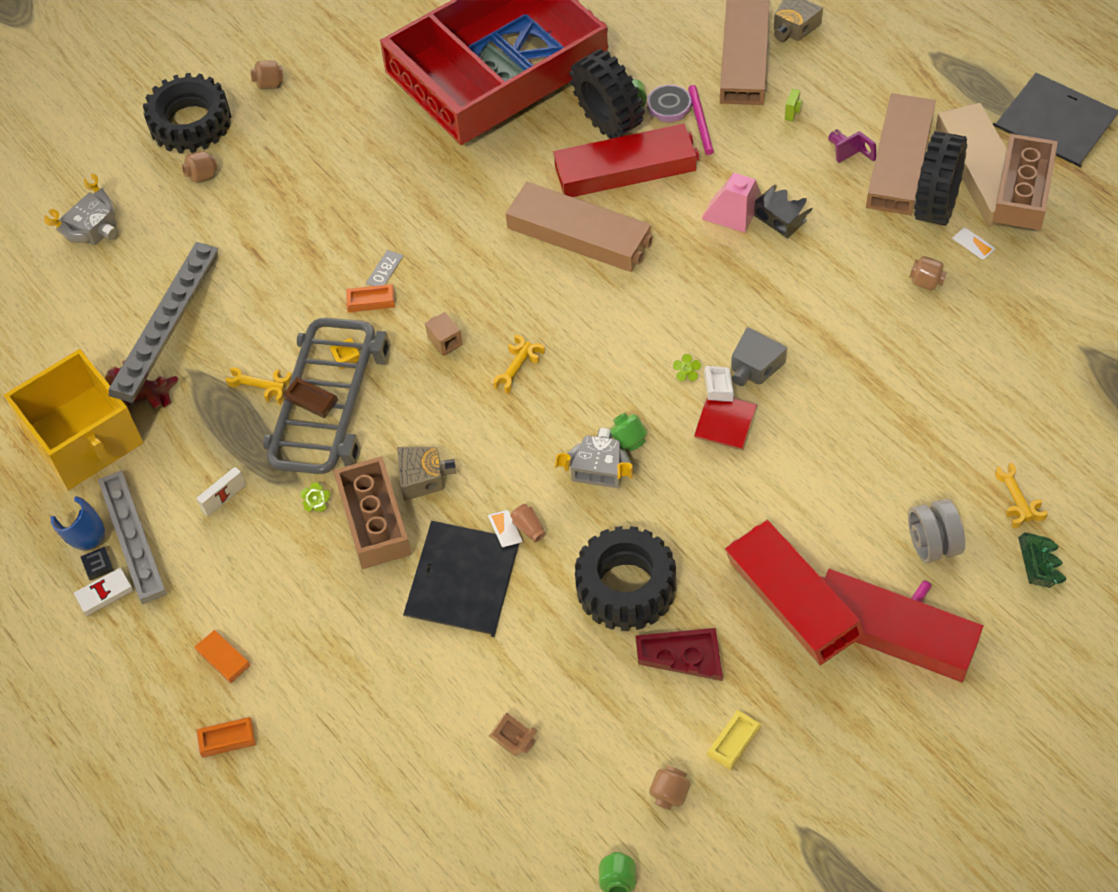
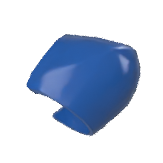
M75 496L74 502L81 505V510L72 525L64 527L55 516L50 517L51 524L64 542L78 550L90 551L100 546L105 540V528L95 509L83 498Z

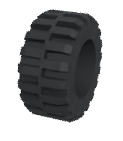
M618 526L610 532L608 529L601 531L598 538L596 535L588 540V546L584 545L579 552L580 557L576 559L575 563L577 597L579 603L582 604L584 612L587 615L592 614L593 621L598 624L604 622L605 627L612 630L615 627H621V631H629L630 627H636V630L644 628L645 623L654 624L658 621V615L664 616L668 612L669 605L673 603L675 598L676 563L673 559L672 551L669 547L664 546V541L660 537L656 536L653 538V532L646 529L641 532L638 531V527L630 526V529H623V526ZM620 565L637 566L651 577L643 587L630 592L615 591L601 581L607 571Z

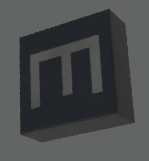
M105 546L80 556L90 581L114 571Z

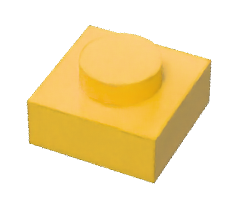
M352 338L342 341L354 343ZM329 347L336 362H358L360 353L357 348Z

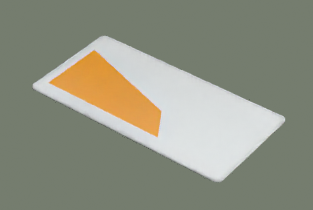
M965 227L952 237V239L982 260L995 250L993 246Z
M508 510L488 515L502 547L522 542L516 526L512 524V518Z

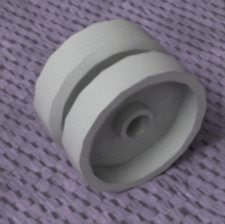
M945 498L931 503L930 508L922 504L909 509V531L915 550L922 562L927 564L941 559L942 554L950 558L964 553V530L957 509L951 500Z

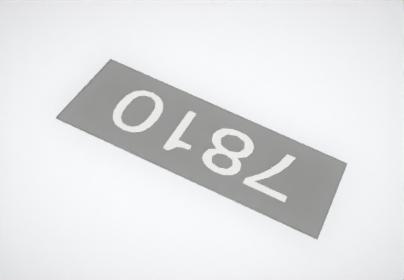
M387 250L366 284L372 286L385 285L403 255Z

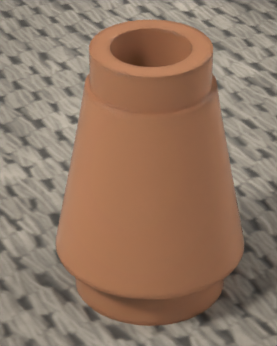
M522 504L511 513L512 524L532 539L534 543L546 535L532 507Z

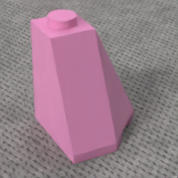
M733 173L712 198L702 219L745 233L754 217L755 200L761 196L756 179Z

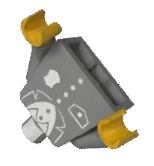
M91 173V178L95 183L90 184L84 178V186L89 190H93L94 194L89 192L59 220V213L55 209L49 210V214L54 219L49 218L47 215L44 216V223L46 225H55L57 227L56 230L72 243L87 242L96 245L104 237L113 240L118 234V230L115 228L117 224L114 219L116 212L113 203L103 188L100 189L98 187V177Z
M600 428L597 437L585 436L582 443L574 446L567 454H556L554 467L562 466L565 471H569L571 466L573 482L619 488L620 477L628 476L629 479H633V465L626 451L620 449V441L612 439L610 429Z

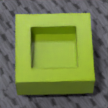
M791 89L785 106V120L793 122L796 113L800 114L803 100H800V90Z

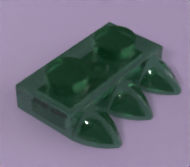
M1026 532L1018 537L1029 584L1051 588L1055 584H1061L1066 581L1067 578L1061 572L1053 569L1063 564L1057 556L1050 553L1059 548L1054 541L1047 537Z

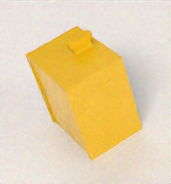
M81 349L76 350L3 395L24 433L68 491L143 444L127 406L122 400L108 396L110 385Z

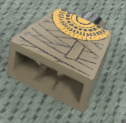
M783 0L774 15V36L779 41H784L787 37L796 41L802 40L822 24L823 7L808 0Z
M397 447L400 484L404 501L441 491L443 489L442 476L457 474L455 459L440 461L438 448Z

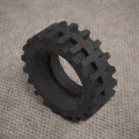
M602 49L596 50L571 66L572 71L569 72V75L572 77L570 84L575 89L573 91L574 96L578 97L579 106L583 107L586 112L584 115L587 119L590 118L592 120V125L595 128L598 127L602 135L606 134L609 139L621 137L644 121L642 115L645 114V110L641 107L643 100L638 96L639 89L632 83V76H628L625 72V66H620L615 56L611 58L610 52H603Z
M186 73L183 78L174 75V80L169 82L166 79L162 80V86H154L152 88L153 95L147 94L145 97L147 103H143L145 112L143 114L153 140L156 139L158 146L162 147L165 145L166 150L170 152L173 148H176L180 154H183L186 149H190L191 153H195V148L199 147L205 150L208 148V143H218V136H225L227 133L225 127H230L231 125L229 118L232 117L225 92L222 90L220 83L215 84L214 79L210 76L205 80L203 74L199 73L196 77H192L191 73ZM197 106L208 110L207 114L200 120L189 124L175 125L169 122L172 115L186 107Z
M934 131V134H932L927 152L924 155L920 179L918 180V190L914 205L916 220L941 225L949 223L956 198L958 197L965 166L964 162L967 154L966 136Z

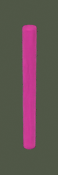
M690 85L688 91L706 155H711L714 153L697 87Z

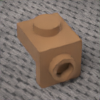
M505 713L489 737L513 756H516L522 752L527 753L536 741L533 737L537 730L534 727L526 728L510 714Z

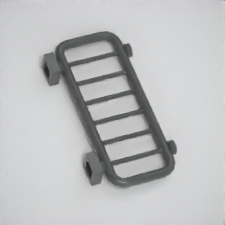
M319 318L309 325L306 334L299 333L297 336V346L301 347L289 386L296 377L302 378L306 363L356 369L351 384L303 379L313 385L349 389L345 404H335L333 407L343 409L339 425L288 420L293 403L284 399L273 435L266 434L263 441L264 448L268 449V463L278 470L325 474L336 466L339 457H341L345 467L357 463L361 446L356 434L347 433L370 354L373 355L376 364L385 365L390 351L391 343L386 331H377L375 335L373 326L368 322ZM322 327L362 330L366 333L363 344L314 339L317 330ZM312 344L362 348L357 364L308 359ZM286 425L337 430L332 446L281 441ZM280 446L330 451L329 458L324 464L277 459Z

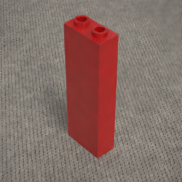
M684 123L553 151L554 166L562 192L570 197L696 171V161H699L698 149L693 148L691 131L687 132Z
M768 519L724 548L731 565L820 666L865 635L860 619Z
M830 568L825 577L820 576L860 619L865 635L857 640L856 643L963 683L984 625Z

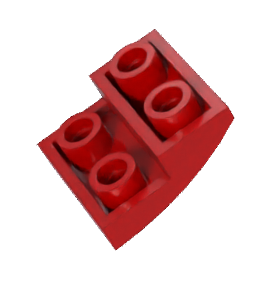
M707 398L694 437L744 450L748 432L752 427L758 405L734 398L732 402L708 400Z

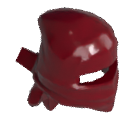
M114 366L107 371L105 380L110 386L121 367L117 368ZM159 376L155 381L146 379L134 402L147 399L153 409H156L161 404L163 408H166L171 404L169 397L170 388L178 383V377L173 376L166 379ZM122 400L127 407L131 404V402Z

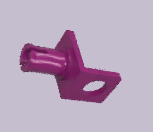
M835 129V132L832 131L829 134L828 140L835 145L836 161L838 163L858 152H861L873 162L876 160V143L862 132L858 131L847 137L841 131ZM865 142L869 145L871 153L866 149Z

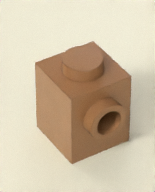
M446 312L432 317L425 323L427 338L442 356L463 345L460 329Z

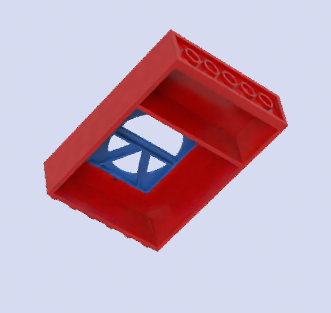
M451 0L380 39L385 72L460 145L465 144L572 80V77L569 75V72L572 71V65L596 50L602 49L605 52L609 48L607 25L595 17L589 9L581 5L578 0ZM520 33L513 46L502 36ZM529 34L539 37L548 46L547 48L520 51ZM492 41L524 71L508 81H504L479 58L480 53ZM547 57L535 65H532L527 60Z

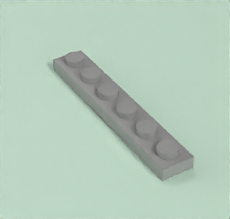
M122 470L98 479L141 603L145 604L167 595Z

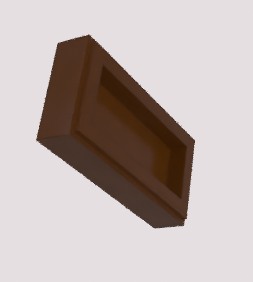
M299 377L295 378L283 394L285 400L324 419L338 401L336 395Z

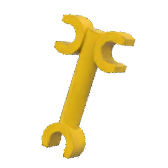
M515 335V343L519 345L509 344L508 350L511 354L516 355V357L504 374L497 375L494 378V388L497 389L501 383H505V393H509L512 390L511 380L527 356L532 363H539V356L534 353L545 354V347L542 344L525 342L521 335Z
M232 367L230 369L231 374L236 377L233 379L226 377L225 380L227 385L232 388L244 384L266 389L264 392L266 402H269L272 396L277 395V404L281 405L284 401L283 393L286 387L289 386L292 375L291 372H287L286 377L280 378V371L276 369L273 373L274 381L243 375L239 368Z
M1009 463L1007 468L1009 473L1002 472L1000 466L996 467V478L1001 482H1005L1017 505L1009 507L1006 511L1007 517L1012 515L1018 517V519L1012 521V528H1019L1024 521L1045 520L1048 512H1038L1035 510L1041 507V499L1033 500L1030 506L1027 504L1014 478L1016 473L1015 465Z

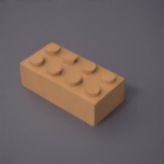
M1010 134L993 217L994 223L1041 230L1047 207L1058 141Z
M380 456L333 470L361 568L366 569L412 555L383 457Z

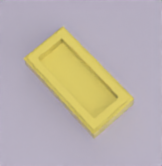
M737 710L708 750L707 756L731 771L761 729V724Z

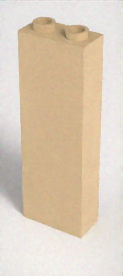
M981 103L938 113L936 131L966 136L967 154L962 180L988 227L999 225L1000 223L993 222L1007 150Z

